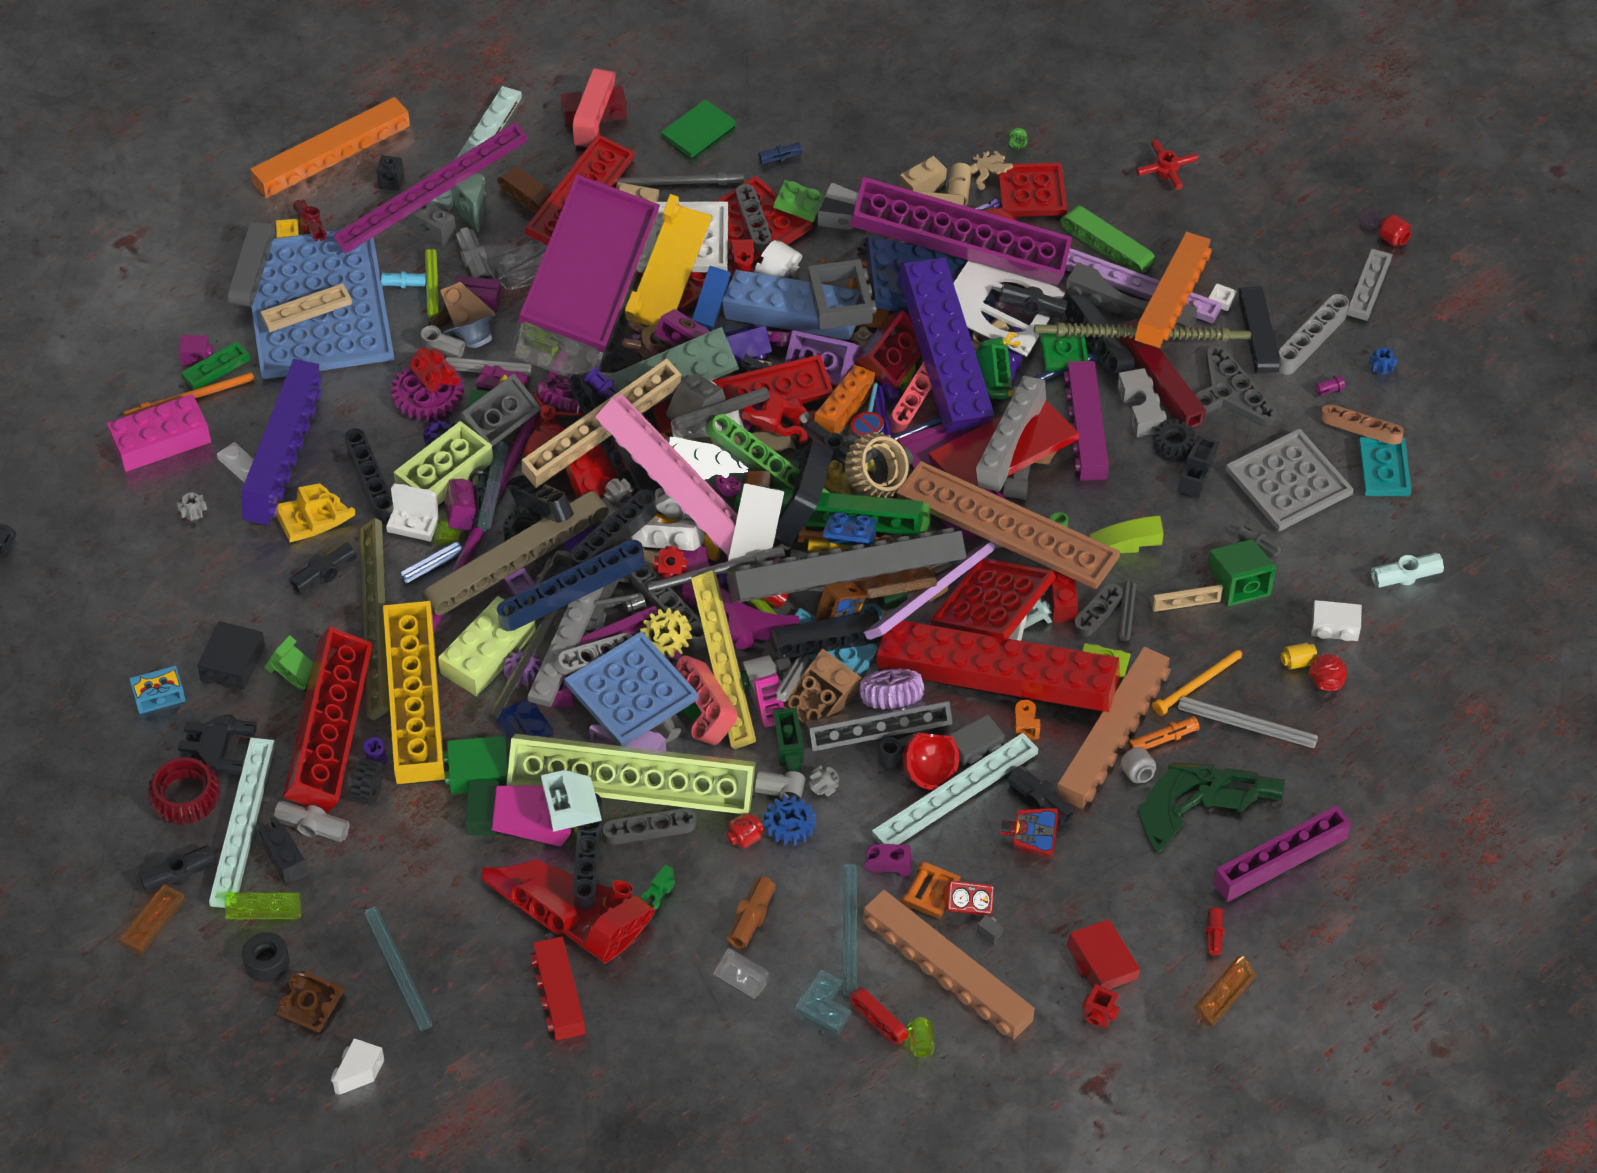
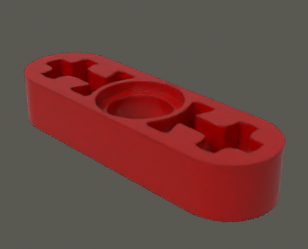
M858 987L849 995L853 1006L893 1044L900 1045L909 1037L904 1025L866 989Z

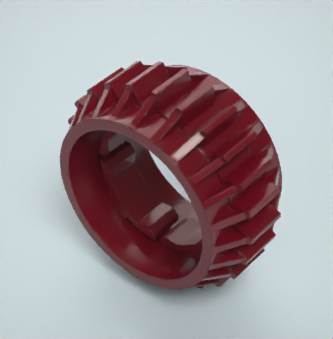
M188 757L175 758L164 763L155 774H152L153 778L149 781L150 787L147 788L149 802L152 805L153 812H157L158 817L164 818L165 822L169 821L178 825L193 824L210 815V812L216 808L215 804L219 801L218 795L221 793L218 777H216L215 771L210 769V765L204 764L202 760L199 761ZM193 779L203 784V792L192 801L173 803L165 798V790L177 781Z

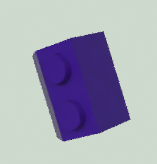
M754 324L725 332L737 365L741 364L745 354L758 360L765 358L766 353L772 352L766 326Z

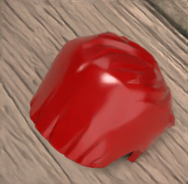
M1322 654L1310 663L1309 674L1313 677L1317 688L1330 692L1339 691L1347 678V668L1339 656Z

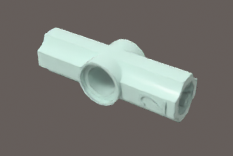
M1432 553L1420 557L1404 555L1399 559V562L1372 568V581L1374 586L1378 588L1396 583L1411 585L1417 578L1442 573L1444 570L1443 559L1440 553Z

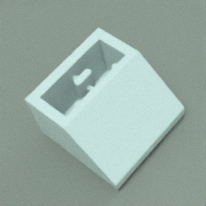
M567 770L541 775L553 832L602 821L591 777Z

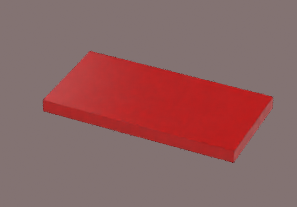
M1045 401L1039 415L1031 418L1022 431L1012 457L1008 476L1079 440V432L1047 401ZM1003 415L929 452V460L938 469L978 487L976 467Z

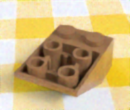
M822 649L802 675L788 700L783 702L784 709L797 707L799 721L803 724L805 721L835 716L858 692L863 678Z

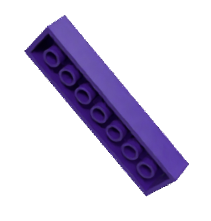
M946 257L904 263L898 274V279L945 432L951 433L976 429L990 422L995 414Z
M294 358L292 360L242 488V520L269 525L272 517L277 515L279 507L277 503L279 500H283L285 493L284 485L285 483L288 484L291 478L290 469L296 466L297 451H301L303 447V435L309 432V419L314 418L316 412L315 404L320 402L322 397V389H319V387L321 386L323 375L319 374V364Z

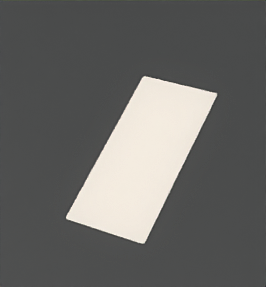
M744 484L728 561L754 555L756 551L763 549L765 551L772 550L784 491ZM758 563L751 565V569L755 568V565H758Z

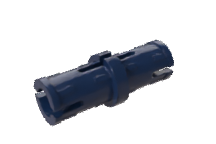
M799 142L786 146L778 145L774 149L758 152V158L761 165L778 160L783 162L786 158L801 156L802 147Z

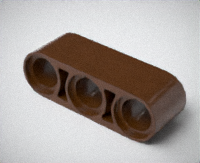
M516 165L497 178V182L504 192L534 214L539 211L552 194L547 187Z

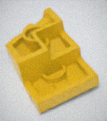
M319 483L298 487L297 499L295 501L279 503L276 516L289 542H294L328 531L353 517L356 511L353 507L348 508L342 504L338 496L330 493L327 488Z

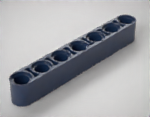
M628 540L502 601L497 606L500 627L505 631H514L641 569L645 564L642 543L638 540Z

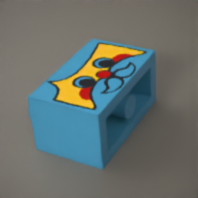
M176 666L165 667L158 671L129 678L139 714L186 701Z

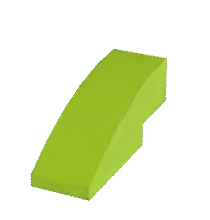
M1152 516L1114 524L1090 534V538L1120 551V553L1139 552V547L1162 545L1164 533L1161 517Z

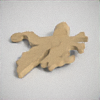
M989 151L983 153V158H979L978 154L976 157H973L974 161L978 162L970 165L972 175L979 171L981 173L976 180L979 190L985 188V184L982 182L989 176V171L992 174L996 173L998 175L1006 173L1007 170L1013 168L1012 163L1002 164L1004 163L1003 159H1005V156H1002L997 151L993 152L995 155H991V157H987Z

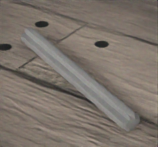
M1184 696L1179 701L1178 709L1310 748H1315L1318 736L1313 733Z

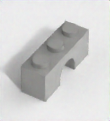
M1145 368L1119 373L1117 388L1123 404L1131 402L1140 404L1132 406L1130 418L1136 437L1155 434L1156 427L1160 426L1163 421L1166 423V414L1164 410L1160 409L1159 396L1153 391L1151 376H1147Z

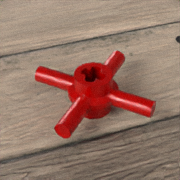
M1158 140L1152 141L1151 145L1158 157L1155 159L1154 164L1136 168L1137 176L1157 172L1159 177L1170 179L1175 189L1180 190L1183 184L1176 172L1181 165L1197 162V154L1194 153L1177 158L1176 153L1173 151H1164Z

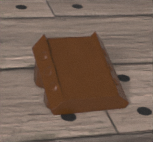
M306 971L295 973L289 981L290 990L286 996L281 998L275 1014L320 1033L345 989Z

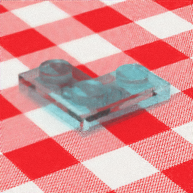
M821 969L795 1006V1012L839 1035L852 1016L851 1010L833 1001L843 986V980Z

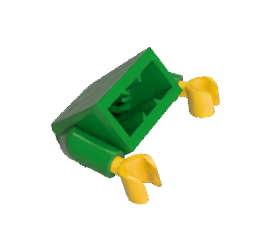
M1015 332L1008 333L1004 339L998 337L985 340L976 350V357L990 399H1009V397H1013L1017 389L1015 387L1013 390H1009L1012 387L1008 346H1004L1009 344L1013 348H1018L1021 345L1019 341L1011 343L1013 338L1019 337Z

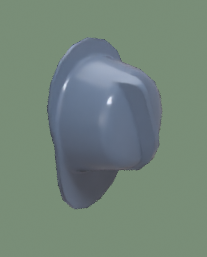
M486 317L469 325L449 329L442 333H455L459 340L465 341L466 347L478 348L491 342L493 339L489 321L493 317Z

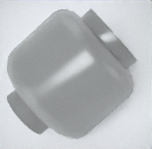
M1133 748L1127 751L1121 759V768L1132 782L1144 783L1154 776L1156 771L1155 760L1144 748Z

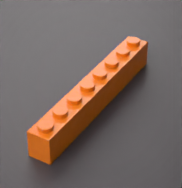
M393 97L250 168L252 183L265 198L277 194L409 127L408 110L396 97Z
M1189 232L1185 233L1138 322L1135 336L1136 341L1158 348L1161 347L1164 340L1168 341L1171 329H1174L1177 317L1181 316L1183 306H1186L1189 294H1192L1195 283L1198 282L1201 272L1204 271L1206 261L1210 259L1212 248H1209L1211 239Z

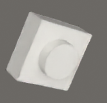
M1216 284L1209 299L1222 303L1221 309L1228 311L1236 297L1237 291Z

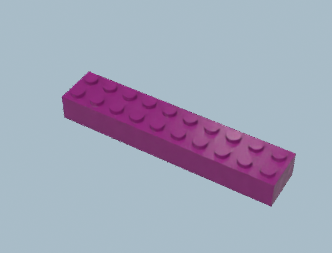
M866 177L862 178L858 187L849 223L851 227L1058 286L1064 276L1072 241L1071 236Z

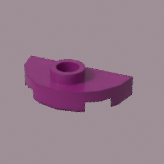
M767 331L769 341L776 342V346H789L792 332Z

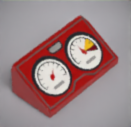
M949 881L942 890L946 911L992 915L993 885Z

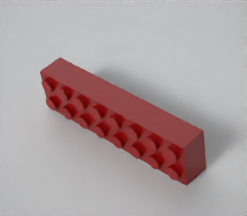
M330 626L318 640L283 798L304 806L314 805L320 807L326 814L339 801L373 643Z

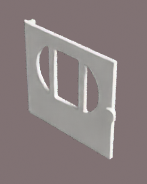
M968 260L954 282L967 328L989 339L1006 338L1010 332L991 325L984 318L981 311L1009 325L1022 329V332H1015L1019 337L1013 338L1011 343L1019 341L1021 345L1018 348H1013L1009 344L1004 346H1008L1009 349L1027 357L1039 338V333H1034V324L1046 325L1051 316L1039 313L1035 316L1032 323L1027 325L984 304V300L991 289L1001 291V282H1013L1027 288L1032 286L1038 287L1043 291L1044 295L1062 299L1066 292L1043 281Z

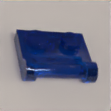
M528 698L507 709H499L493 714L496 723L501 724L510 738L515 734H519L510 722L512 718L515 719L525 735L547 738L554 736L553 728L536 704L528 702Z

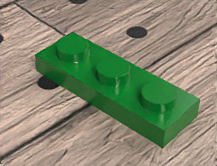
M236 341L181 372V376L190 388L195 390L250 360V355Z

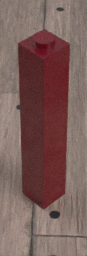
M1136 318L1119 325L1120 327L1132 325L1134 328L1138 325L1139 320ZM1120 336V340L1134 358V366L1137 369L1145 368L1147 376L1152 378L1153 391L1158 394L1159 399L1173 418L1179 420L1180 424L1183 421L1186 422V427L1190 425L1193 428L1203 424L1206 412L1205 407L1161 349L1136 341L1134 336L1131 339L1128 336L1126 338Z

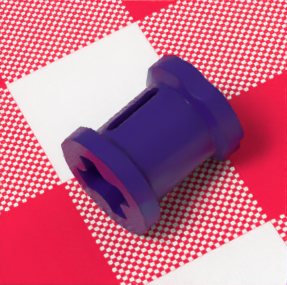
M377 737L366 740L363 746L366 754L365 759L372 760V757H374V761L382 762L385 765L387 755L384 753V741Z

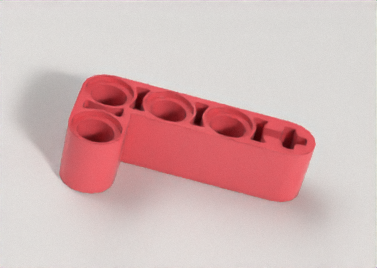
M597 68L592 70L573 121L575 146L588 148L599 134V124L615 84L616 74L614 71Z
M924 362L889 418L890 429L893 434L907 429L932 389ZM900 415L904 417L902 421L898 420Z
M682 656L677 662L676 670L699 694V699L695 702L702 712L692 726L691 735L695 740L710 745H717L735 724L737 711L707 664L689 656Z

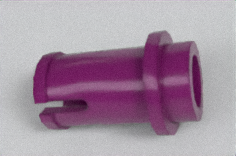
M1335 375L1332 379L1315 383V387H1317L1315 390L1319 397L1335 391L1339 393L1342 392V389H1345V382L1342 376Z

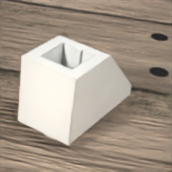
M354 1038L350 1047L347 1046L343 1052L340 1067H336L333 1071L331 1082H333L335 1093L340 1095L374 1082L384 1062L382 1048Z

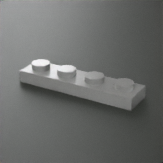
M1371 249L1348 307V316L1368 321L1393 254Z

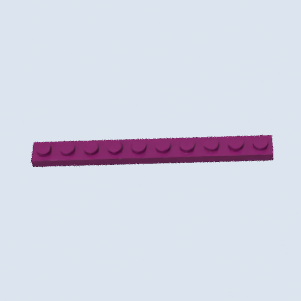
M514 122L337 232L333 237L343 252L347 254L527 142L526 134L517 122Z

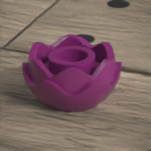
M719 475L713 481L716 493L723 497L732 498L742 489L740 488L741 482H737L731 476L725 478L723 475Z

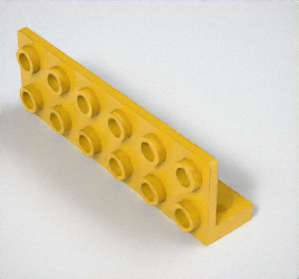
M670 194L663 211L664 223L637 292L632 291L625 309L628 321L633 320L647 327L658 325L662 315L673 309L677 310L712 220V216L679 205V197Z

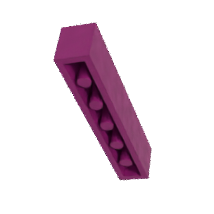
M1095 361L1068 362L1067 371L1063 372L1064 385L1068 384V388L1065 390L1066 402H1070V406H1068V419H1072L1073 423L1070 424L1079 432V440L1072 443V452L1077 454V458L1074 459L1075 472L1079 471L1080 481L1107 480L1109 463Z
M1336 805L1216 868L1213 885L1226 902H1229L1348 839L1351 822Z

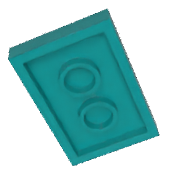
M1360 437L1359 451L1365 496H1410L1412 490L1405 438L1399 444H1388L1369 437Z

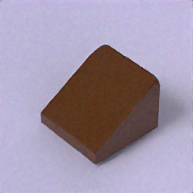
M748 471L743 478V483L770 488V472Z

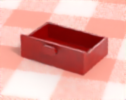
M1109 919L1070 933L1067 947L1077 962L1075 963L1077 971L1081 976H1086L1092 988L1097 984L1106 989H1112L1138 979L1141 969Z

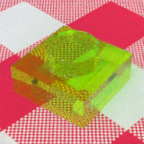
M438 520L434 537L435 544L450 545L453 542H459L461 529L450 528L448 521Z

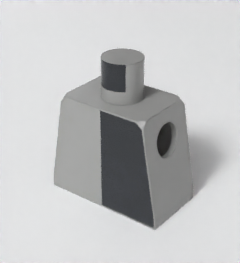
M831 183L818 210V226L846 230L853 229V227L849 226L857 192Z

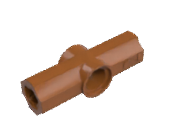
M764 876L756 877L747 897L741 899L736 911V919L727 934V941L732 946L739 949L746 948L756 927L762 925L766 916L767 905L776 889V884L769 878Z

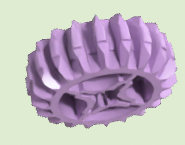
M899 668L880 672L875 671L874 674H868L860 682L859 689L863 704L875 709L892 710L893 708H901L903 706L908 707L910 704L917 703L924 696V683L921 674L914 670H902Z

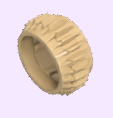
M873 432L860 436L859 439L854 440L853 445L849 446L850 450L846 453L845 472L849 483L857 493L869 497H892L893 494L897 493L904 481L907 480L909 469L907 455L903 447L896 439H892L890 435L885 436L883 432L878 434ZM873 448L878 449L884 455L888 465L887 480L881 484L875 483L866 470V453Z

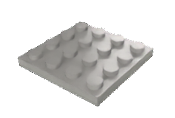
M1301 429L1289 433L1226 465L1227 473L1278 532L1353 495L1354 489Z

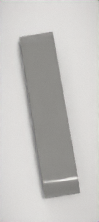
M1342 294L1332 295L1280 348L1278 353L1280 373L1285 375L1294 373L1340 326L1347 315L1349 300L1346 296Z

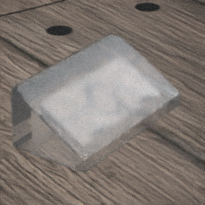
M730 948L727 949L714 972V975L754 999L757 998L770 981V974L767 970Z

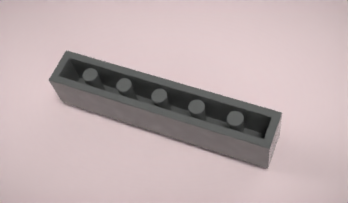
M944 695L924 698L915 704H910L908 707L903 706L901 708H893L892 710L873 708L804 722L807 744L812 751L953 724L950 702Z

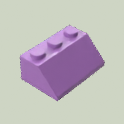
M793 330L785 363L821 355L831 385L838 386L854 365H857L853 360L862 350V347L850 342Z

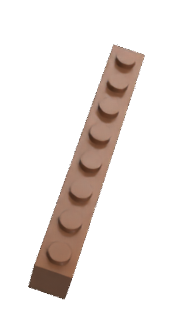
M1143 647L1116 690L1110 712L1103 711L1059 781L1057 795L1063 800L1083 809L1087 801L1091 802L1093 800L1096 786L1098 783L1102 784L1104 782L1108 767L1114 766L1118 757L1117 752L1119 749L1123 750L1125 748L1130 731L1135 732L1139 724L1138 718L1141 714H1146L1150 705V699L1156 698L1160 690L1161 681L1167 680L1171 671L1168 668L1169 657Z
M886 890L879 893L864 907L863 921L870 930L877 931L889 945L896 946L908 960L916 962L924 973L935 977L943 988L955 993L963 1004L970 1005L982 1019L989 1020L994 1024L1001 1034L1008 1035L1014 1040L1033 1022L1035 1008Z

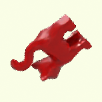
M756 382L752 391L761 389V383ZM768 391L770 394L769 399L754 404L761 407V410L753 409L752 405L744 408L741 418L759 427L764 432L775 433L783 437L797 434L800 444H804L807 441L808 434L804 428L800 427V418L806 412V408H804L800 399H786L778 393ZM782 415L796 426L783 428L780 424Z

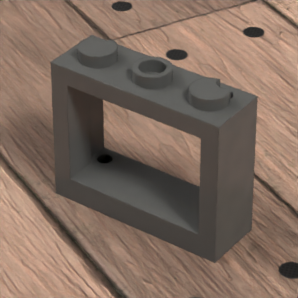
M860 259L808 266V283L820 330L872 323L873 313H876L875 300L870 299L872 297L871 285L866 283L868 281L867 269L862 267ZM856 278L863 304L828 309L821 282Z

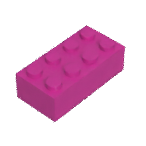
M193 394L107 423L111 442L125 472L211 443L208 425Z

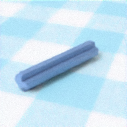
M453 542L400 571L401 579L404 583H409L460 555L462 551L461 545L458 542Z

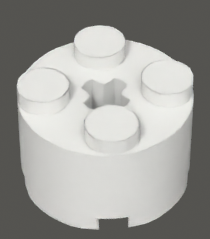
M774 240L761 255L764 258L762 264L757 263L754 273L789 279L790 277L795 278L801 269L798 264L802 259V254L785 243Z

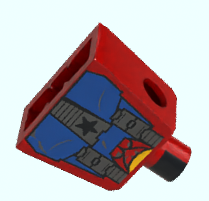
M1058 809L1018 810L1016 822L1002 820L1001 835L1014 836L1013 845L1016 849L1053 859L1059 817Z

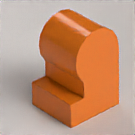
M1021 700L1015 706V737L1024 733L1029 739H1039L1040 719H1035L1036 706L1030 700Z

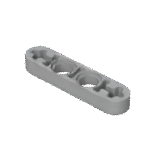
M623 633L565 650L556 657L554 666L561 674L575 673L604 655L601 651V646H606L612 650L622 642L633 637V635ZM581 652H587L591 656V661L583 660ZM573 658L575 660L570 665L562 662L563 660L565 662L571 661Z

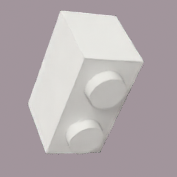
M1315 600L1312 611L1311 637L1358 641L1361 629L1362 605Z

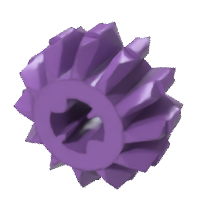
M519 648L517 654L511 652L509 658H505L504 675L508 679L509 684L515 683L517 688L525 685L528 689L529 684L534 683L543 661L540 659L538 652L532 654L530 648L526 652Z

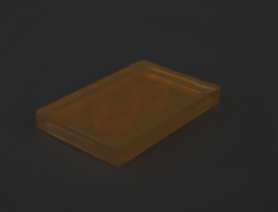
M924 567L893 574H882L871 578L858 579L859 588L870 599L934 587L937 585V581L931 571Z

